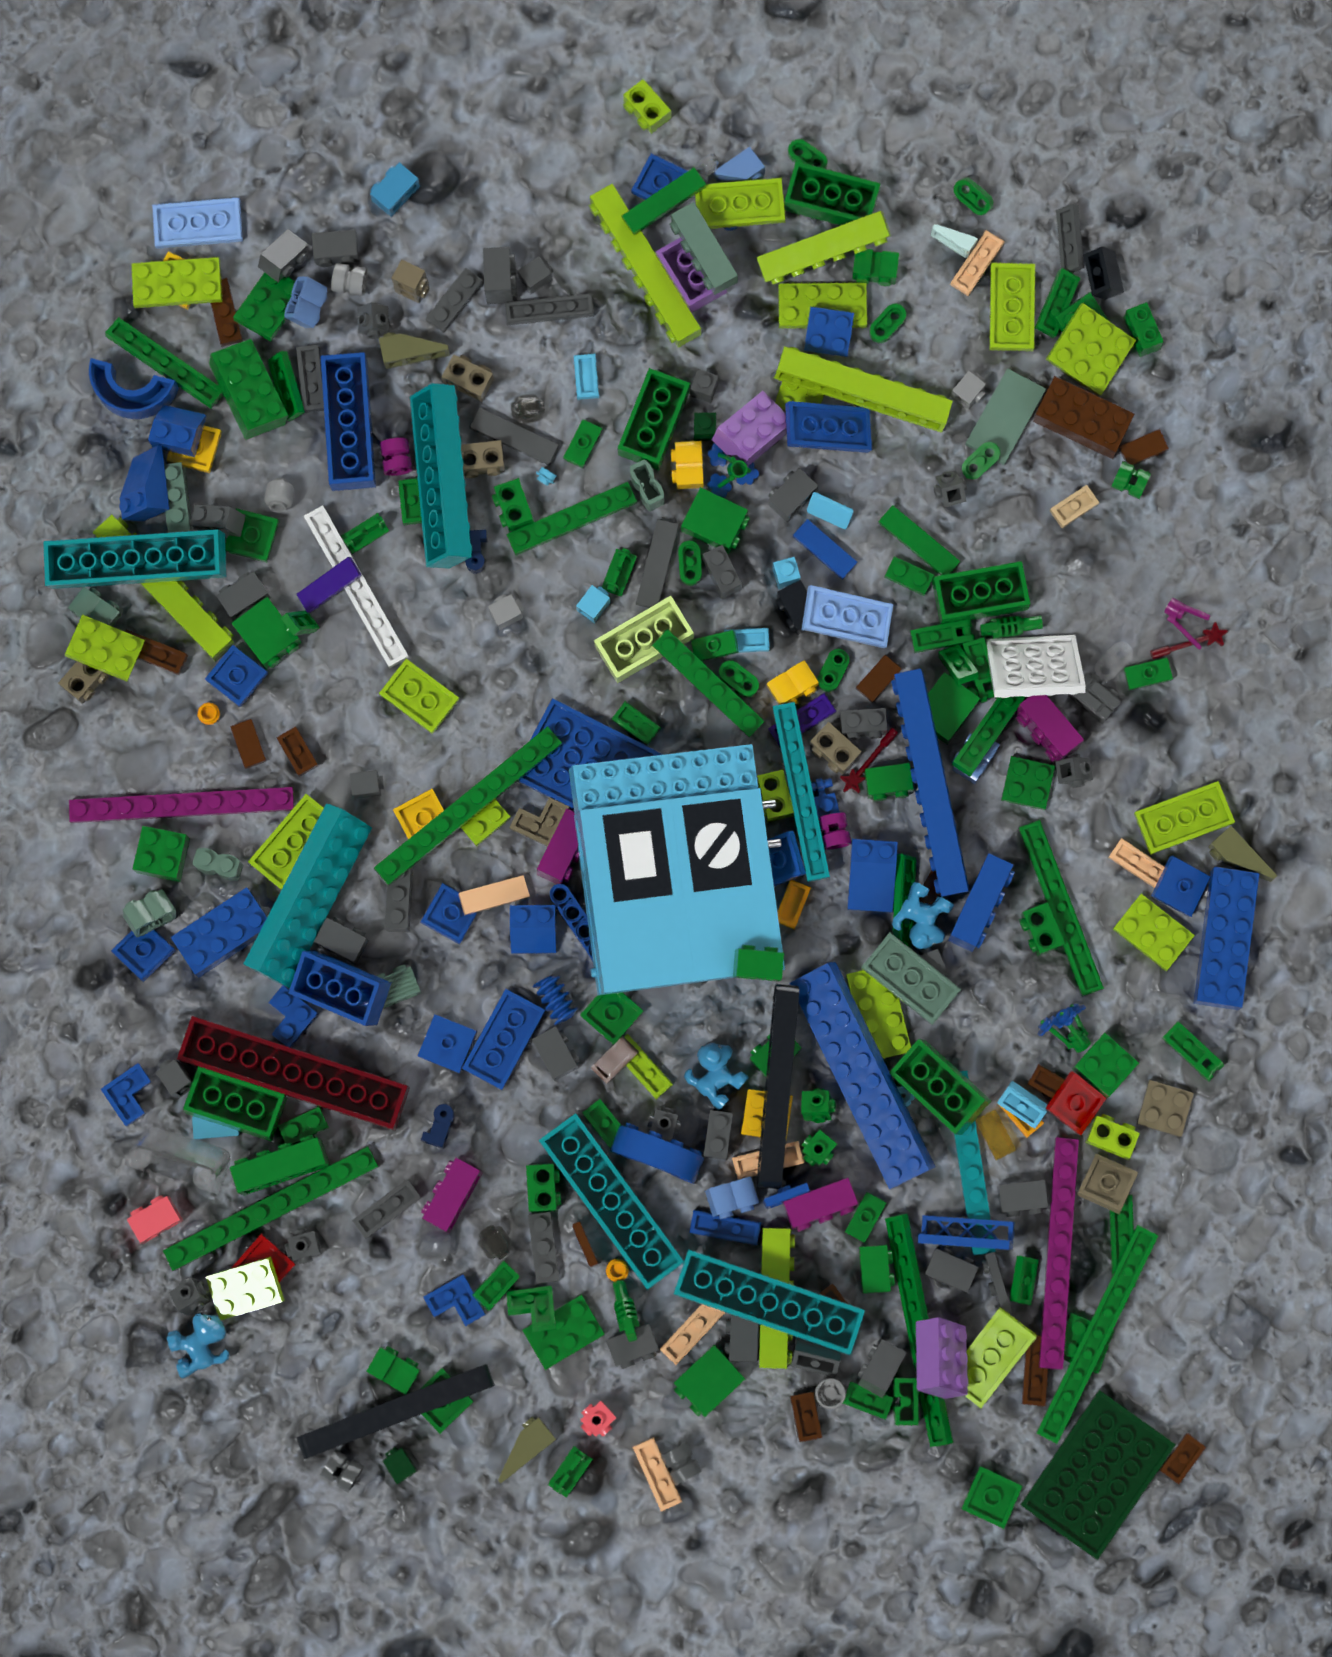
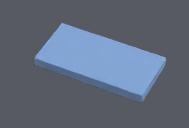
M239 197L152 205L156 249L243 241Z
M810 585L807 590L801 630L886 648L893 604Z

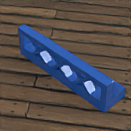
M923 1215L922 1232L918 1234V1243L1013 1250L1014 1222ZM928 1220L937 1221L943 1229L936 1235L927 1234ZM941 1221L949 1223L945 1226ZM954 1222L960 1223L965 1229L959 1236H953L947 1229ZM964 1223H972V1225L967 1227ZM976 1224H982L988 1231L982 1238H976L970 1231ZM987 1225L995 1226L992 1229H990ZM999 1226H1008V1240L998 1239L993 1231ZM945 1231L949 1236L941 1234ZM966 1233H968L971 1237H963V1236H964ZM991 1235L994 1239H987L986 1237Z

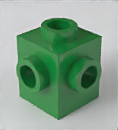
M821 1088L814 1089L813 1091H802L801 1113L804 1121H812L814 1123L832 1121V1112L836 1111V1101L832 1099L830 1092Z
M819 1129L814 1137L809 1135L802 1143L804 1147L802 1153L805 1155L803 1159L811 1166L817 1164L820 1167L822 1163L827 1165L835 1155L832 1153V1150L836 1147L837 1143ZM819 1146L822 1152L816 1153L814 1147Z

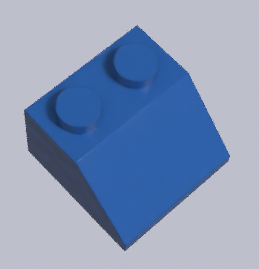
M163 405L153 420L148 441L152 447L162 445V450L195 457L206 415Z
M510 905L511 954L556 953L555 905Z

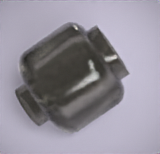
M535 394L517 396L514 402L511 403L512 417L520 424L538 422L541 419L542 413L545 412L543 400H539Z
M492 1224L478 1234L480 1237L478 1239V1246L487 1258L494 1259L497 1257L500 1260L509 1254L510 1251L508 1249L512 1241L501 1226H494Z

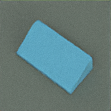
M813 492L807 508L809 514L845 530L854 512L853 509L816 492Z
M1014 1081L1010 1082L997 1102L998 1105L1034 1129L1048 1111L1045 1109L1048 1104Z

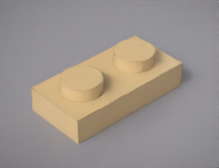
M1086 485L1050 508V512L1060 527L1064 528L1099 505V501Z

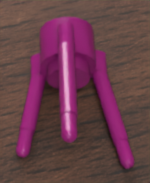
M1172 598L1164 611L1165 614L1169 615L1167 621L1174 624L1197 649L1201 650L1202 646L1177 619L1182 620L1187 612L1205 620H1209L1211 616Z

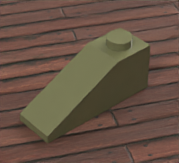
M394 332L384 334L383 337L379 338L386 369L450 356L449 348L446 344Z
M1232 826L1208 846L1210 855L1216 861H1221L1223 864L1241 871L1259 873V878L1269 882L1277 877L1273 870Z
M531 1417L522 1424L524 1429L520 1432L499 1476L498 1481L500 1483H503L556 1440L540 1417L536 1420Z

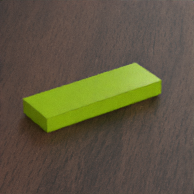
M626 1034L624 1037L639 1052L625 1066L657 1100L673 1084L629 1034Z

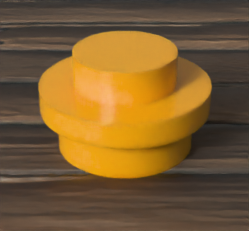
M204 703L198 709V718L205 725L215 724L220 718V710L213 703Z
M614 1259L607 1264L606 1274L611 1281L615 1282L627 1278L629 1268L625 1261Z

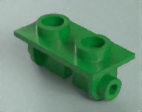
M376 513L341 535V538L353 555L390 530L383 518Z
M616 548L602 584V588L607 592L620 597L623 595L637 558L636 555L630 554V550L625 548L619 550Z
M573 1446L547 1485L567 1498L593 1459Z

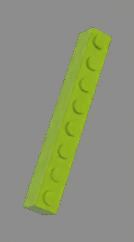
M613 183L590 196V205H588L594 217L598 215L601 223H599L605 235L609 233L612 238L610 242L616 253L620 251L623 256L621 260L627 271L631 269L634 274L632 278L638 289L642 288L645 292L644 299L648 306H653L657 312L655 317L660 325L664 324L668 330L666 335L671 343L675 342L679 348L701 335L699 324L644 234L640 231L633 235L622 219V215L629 210Z
M784 346L774 379L941 433L947 423L953 402L943 395H933L927 393L924 389L906 386L900 381L893 382L878 374L872 375L863 372L859 368L844 366L838 361H828L816 354L803 353L795 347L788 348Z
M110 515L92 532L96 538L131 535L127 530L129 527L121 517L116 519L113 515ZM182 581L140 583L215 662L232 645H235L231 639L234 635L226 626L221 628L216 623L219 619L210 610L207 613L203 610L202 606L204 604L196 595L191 597L186 592L189 588Z

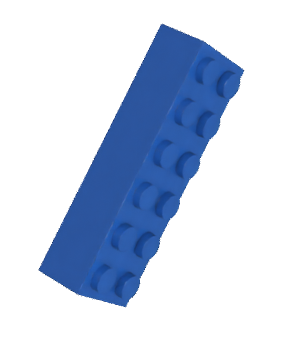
M365 352L321 356L330 488L332 491L376 488L368 364Z
M1213 867L1210 871L1193 1004L1240 1010L1243 1007L1259 873Z

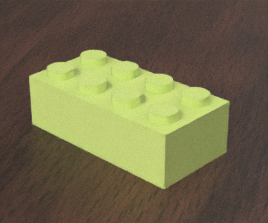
M669 596L595 639L594 645L618 684L663 657L651 645L666 629L683 644L694 639V632L672 596Z

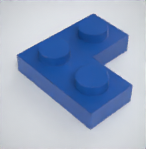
M283 985L268 1002L285 1016L272 1035L290 1048L318 1015L316 1011L300 998L289 994V990Z
M139 1063L101 1088V1091L126 1127L146 1114L133 1096L152 1083Z
M464 1274L423 1297L434 1317L455 1306L465 1326L486 1315L480 1303L472 1296L474 1292Z

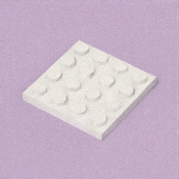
M1075 635L986 639L994 697L1008 698L1013 696L1030 697L1034 695L1053 696L1055 694L1075 695L1085 693L1086 685Z

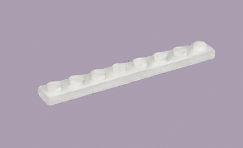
M323 505L304 515L306 522L332 568L347 557H351L354 561ZM362 575L347 586L345 591L388 667L392 668L408 659L409 656Z

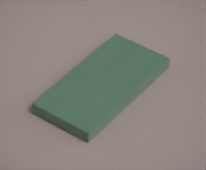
M1007 368L965 445L976 451L985 442H995L1001 450L1000 458L996 462L1004 466L1043 397L1046 388ZM988 448L986 450L987 456H993L994 451Z
M890 932L861 967L931 1025L935 1023L961 990Z

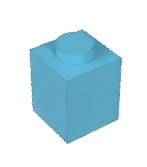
M795 557L773 562V572L778 589L786 588L801 579Z
M591 585L576 605L577 611L595 624L610 604L609 593L600 586L596 588Z

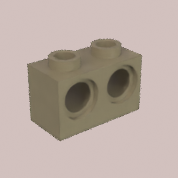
M401 259L391 278L395 292L419 303L421 298L427 296L430 289L426 272Z
M453 354L442 375L443 384L455 385L456 390L483 402L494 381L491 369L481 364L477 366L471 363L472 360L466 356L460 355L458 357ZM457 368H462L465 370V372L459 376L453 373ZM480 377L484 379V382L481 385H475L473 383L474 379Z
M501 440L461 444V454L464 461L463 474L465 478H476L479 474L497 476L500 475V472H505ZM491 455L498 457L495 463H488L486 460ZM474 458L476 462L474 465L468 466L465 464V460Z
M76 661L58 684L83 704L85 700L89 701L94 696L96 687L99 684L105 683L110 675L100 670L95 674H89L90 666ZM84 682L82 690L74 691L76 683Z
M829 722L810 741L811 752L819 759L823 757L828 761L827 766L836 774L840 772L843 775L862 753ZM822 738H829L832 741V745L825 748L820 745L819 741ZM845 753L849 759L842 763L837 760L836 755Z

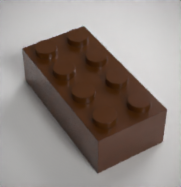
M1054 376L1035 414L1033 422L1113 459L1135 414Z

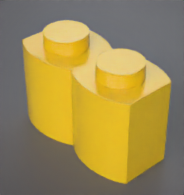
M675 442V449H671V462H676V470H672V483H677V489L704 488L702 442Z
M805 660L767 682V688L778 705L791 702L797 704L799 697L812 695L817 691L816 687L819 686L818 680Z

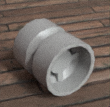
M336 263L332 275V291L345 293L349 290L352 295L363 296L367 285L368 269L358 266L350 269V266L347 264Z
M824 1379L815 1388V1399L824 1408H837L845 1399L844 1386L836 1379Z

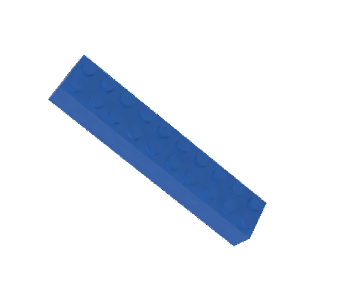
M920 668L894 674L895 680H891L894 694L899 695L900 702H896L898 715L904 718L905 723L901 725L903 738L908 739L909 746L905 747L908 760L913 761L914 768L910 769L912 781L918 784L919 789L915 791L917 804L923 807V813H920L922 827H927L928 835H924L927 849L932 850L933 857L929 858L930 866L933 872L936 871L938 878L934 880L936 893H941V897H948L970 892L924 673Z
M827 963L790 982V985L799 986L800 1007L888 1188H895L936 1168L837 963Z

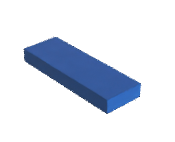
M808 519L793 534V538L842 580L857 565L855 559Z
M693 1210L689 1233L757 1246L761 1223L733 1217L720 1219L719 1216L713 1217L712 1213Z

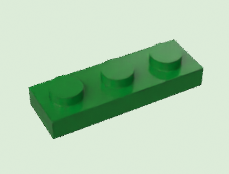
M1063 268L1058 270L1034 327L1035 329L1052 338L1057 336L1060 328L1053 317L1070 305L1081 279L1080 277Z
M280 351L267 361L276 391L288 414L287 421H293L305 413L288 352Z

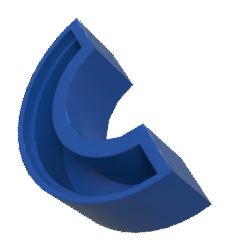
M93 358L90 359L89 378L93 390L102 404L109 411L120 417L128 419L152 417L158 414L163 405L169 406L179 390L175 380L154 375L150 383L141 389L126 390L117 385L115 380L116 370L112 363Z
M626 1123L625 1126H619L610 1152L652 1166L676 1178L695 1184L704 1158L701 1157L703 1152L693 1148L689 1150L684 1149V1143L671 1139L670 1142L662 1140L663 1135L651 1130L649 1134L638 1131L639 1127L630 1123Z

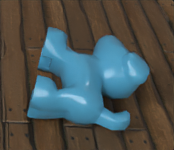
M914 882L910 888L908 899L904 901L900 912L893 918L892 926L899 931L901 930V923L905 918L914 920L916 924L911 928L909 938L917 949H927L934 944L944 941L945 933L935 925V921L939 913H949L953 909L954 904L942 897H937L933 904L920 902L919 898L927 896L929 889L918 882Z
M709 1043L702 1046L697 1053L701 1066L708 1070L707 1074L698 1079L694 1077L692 1069H688L684 1074V1078L687 1083L696 1087L703 1096H707L713 1106L720 1111L729 1099L726 1095H717V1091L728 1084L739 1090L749 1077L741 1071L737 1074H731L726 1064L733 1053L731 1046L728 1044Z
M202 1312L197 1313L193 1317L194 1333L188 1336H182L180 1331L177 1330L168 1332L167 1341L171 1352L186 1350L192 1359L191 1361L187 1358L178 1360L176 1366L180 1378H186L198 1369H206L211 1365L223 1364L229 1360L227 1350H224L220 1355H213L208 1346L210 1343H216L223 1339L226 1335L223 1322L218 1316L206 1315Z

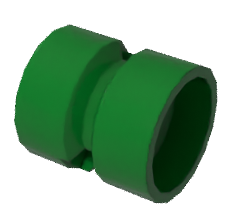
M1122 461L1111 487L1121 492L1127 490L1128 495L1140 499L1151 473L1141 468L1135 470L1134 465ZM1132 476L1137 478L1135 486L1129 484Z

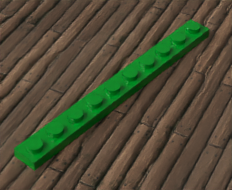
M547 726L374 867V870L388 886L391 885L562 746V742Z
M366 1147L164 1249L163 1252L172 1271H175L369 1173L379 1166L370 1148Z
M908 1214L885 1218L917 1378L916 1322L929 1318ZM919 1391L930 1447L952 1444L953 1439L945 1399Z
M1139 1225L1136 1226L1036 1434L1058 1444L1159 1235Z

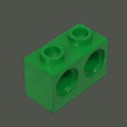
M1146 302L1127 309L1124 321L1131 337L1136 340L1134 345L1139 356L1143 357L1160 350L1164 341L1148 303Z
M519 478L494 486L495 494H492L495 507L500 506L502 514L499 515L502 527L507 526L510 533L534 522ZM506 492H512L514 494V497L511 500H505L502 498L504 493ZM514 512L521 514V518L516 521L511 520L509 517Z
M1048 902L1022 912V918L1019 919L1023 931H1027L1029 934L1028 944L1032 953L1036 952L1037 956H1041L1065 945ZM1037 914L1041 916L1042 924L1034 925L1030 919L1031 915ZM1042 935L1048 936L1051 944L1049 946L1041 945L1039 937Z
M554 1164L526 1165L529 1212L557 1211V1206L561 1205V1194L556 1192V1183H560L559 1169H555ZM542 1170L548 1171L550 1174L549 1180L545 1183H540L537 1180V1174ZM543 1193L551 1196V1202L547 1206H542L538 1202L539 1196Z

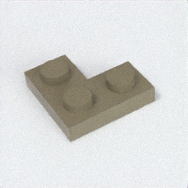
M549 797L540 817L519 808L509 828L548 847L566 808L570 809V807Z

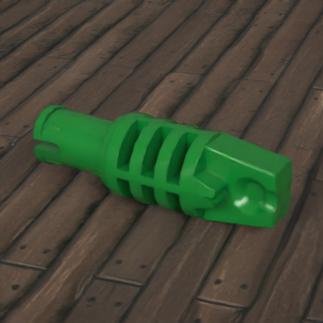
M1018 615L991 619V623L980 625L981 637L993 636V639L1019 636L1023 634V631L1043 629L1041 615L1021 618Z
M618 1280L612 1285L616 1299L614 1309L620 1332L625 1331L628 1342L636 1341L635 1327L640 1325L633 1299L629 1297L625 1281Z

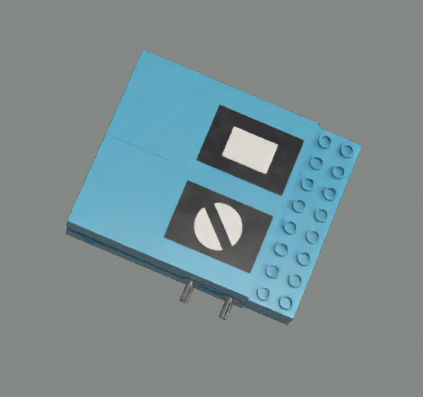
M752 744L573 765L569 769L580 868L594 968H591V977H595L597 995L733 978L735 950L741 949L742 945L755 946V950L764 951V947L778 948V952L783 953L769 848L781 847V840H767L763 809L775 808L776 802L775 800L762 801L761 790L758 788Z

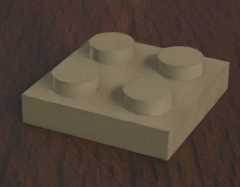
M1149 1080L1137 1125L1182 1137L1194 1093Z
M1096 1153L1077 1195L1120 1214L1138 1172Z

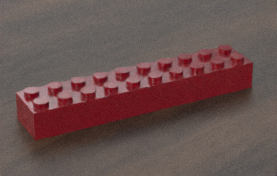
M191 1016L177 1060L258 1085L285 1094V1096L396 1131L410 1087L194 1016Z

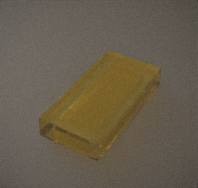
M996 1109L975 1120L995 1161L1016 1151Z

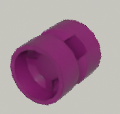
M391 438L380 443L381 455L385 458L382 461L385 475L399 476L412 471L411 458L407 456L410 453L408 439Z
M833 813L818 818L820 830L824 834L822 836L824 850L839 849L852 844L850 832L845 829L848 826L846 813ZM836 827L839 828V830H836V831H831V832L829 831V829H831V828H836Z

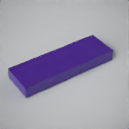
M347 557L296 595L307 613H311L360 578L362 574L352 558Z
M825 693L796 710L801 735L837 712ZM775 724L768 728V731L780 747Z

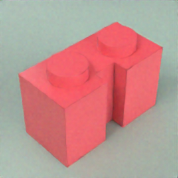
M160 1195L150 1201L152 1205L145 1209L139 1207L130 1213L131 1217L127 1221L139 1243L145 1244L160 1233L169 1230L183 1221L170 1197Z

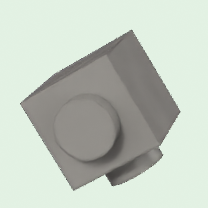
M968 371L952 390L951 397L969 410L974 402L979 403L986 394L984 392L986 386L984 379L979 374H973Z
M512 594L509 596L502 595L494 600L495 603L488 606L489 612L499 630L523 619L521 612L524 611V608L519 599L514 600Z

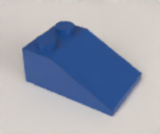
M157 445L132 459L120 495L122 520L144 522L169 510L162 445Z
M852 839L847 910L893 912L898 842Z

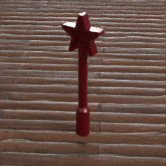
M1214 622L1211 630L1202 631L1205 636L1195 638L1198 643L1208 641L1207 646L1216 642L1222 647L1224 645L1222 636L1227 634L1228 630H1219L1217 622ZM1186 641L1170 647L1165 646L1152 650L1150 654L1152 659H1156L1194 644Z
M891 728L880 741V745L856 773L854 769H851L849 776H840V780L846 783L843 790L844 793L850 789H853L858 794L860 793L858 784L865 780L864 777L860 776L884 747H887L897 736L898 732L895 729Z

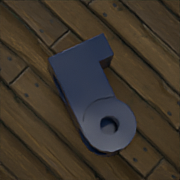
M486 530L469 531L472 557L465 560L469 572L474 574L481 573L485 568L482 543L488 542Z
M440 1104L434 1110L433 1115L435 1119L430 1133L423 1132L421 1141L444 1149L454 1120V1111L449 1105Z

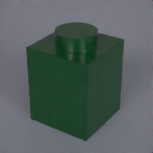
M694 412V441H712L716 432V413Z
M394 1447L385 1453L386 1459L382 1462L396 1484H400L418 1472L404 1448L398 1450L397 1447Z

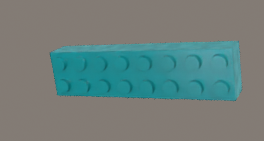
M431 383L410 396L426 567L449 569L472 557V545L469 535L470 524L467 514L468 503L465 494L466 481L463 474L464 461L461 454L462 440L459 433L460 419L457 413L455 385Z
M218 529L43 541L45 586L52 589L227 578L225 533Z
M326 803L243 965L288 988L291 987L302 951H309L372 830L371 826L347 811Z
M576 1113L539 1140L647 1290L684 1264L678 1252Z
M691 1250L687 1252L674 1291L676 1296L847 1355H851L865 1313L863 1309Z

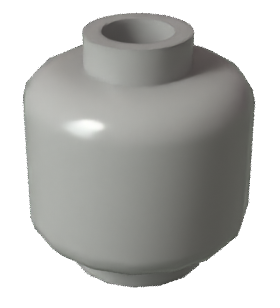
M276 478L267 483L264 502L270 510L284 512L293 504L295 489L286 479Z

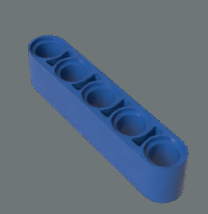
M556 884L550 890L551 901L593 962L590 936L583 938L579 935L583 927H588L587 915L569 888L563 884ZM558 890H563L567 893L566 898L562 901L554 898V894ZM570 909H577L579 911V916L576 919H569L567 917V912Z

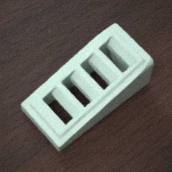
M934 224L932 227L931 236L964 258H968L977 244L978 238L937 224Z

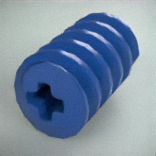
M560 975L546 977L533 985V988L540 987L537 991L538 996L545 995L541 999V1003H549L545 1010L547 1012L553 1011L550 1019H558L554 1026L569 1020L578 1010L577 1007H569L573 999L565 1000L569 992L560 991L565 986L564 983H556L560 979Z

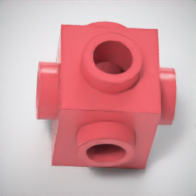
M600 1401L595 1406L590 1404L581 1412L584 1417L580 1419L583 1422L580 1427L589 1437L592 1434L595 1437L599 1434L604 1437L613 1428L610 1424L617 1417ZM595 1416H599L601 1418V1423L599 1425L593 1423V1418Z

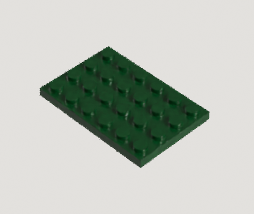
M1098 1390L1022 1500L1020 1506L1098 1560L1176 1444Z

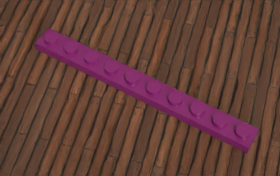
M294 788L69 800V822L84 823L291 811L294 808Z
M1056 1137L1054 1143L1039 1368L1063 1370L1079 1139Z

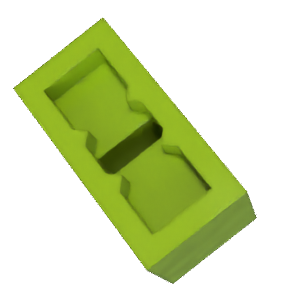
M644 79L623 94V107L629 114L633 113L637 117V123L643 130L647 129L652 134L671 119L669 107ZM636 97H642L644 99L640 103H636L633 101V99ZM649 113H656L658 115L654 119L647 117Z
M784 770L758 775L757 782L758 788L761 790L762 801L775 800V802L782 805L780 812H773L770 808L763 809L767 823L793 817L794 812ZM767 781H773L776 783L777 788L769 791L764 787V784Z
M1102 1114L1101 1117L1096 1116L1085 1143L1126 1160L1130 1159L1140 1135L1139 1132L1135 1131L1136 1127L1127 1123L1122 1125L1114 1123L1115 1119L1105 1114ZM1099 1125L1107 1127V1137L1103 1138L1097 1134V1127ZM1120 1134H1126L1129 1137L1130 1142L1128 1146L1119 1144L1118 1137Z

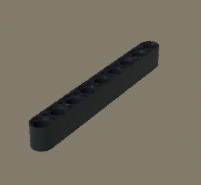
M775 984L757 1170L758 1188L781 1189L799 1002V986Z
M485 1364L296 1438L303 1458L307 1459L495 1386L488 1365Z

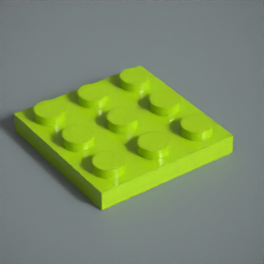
M1082 303L1046 357V360L1097 396H1101L1136 340Z

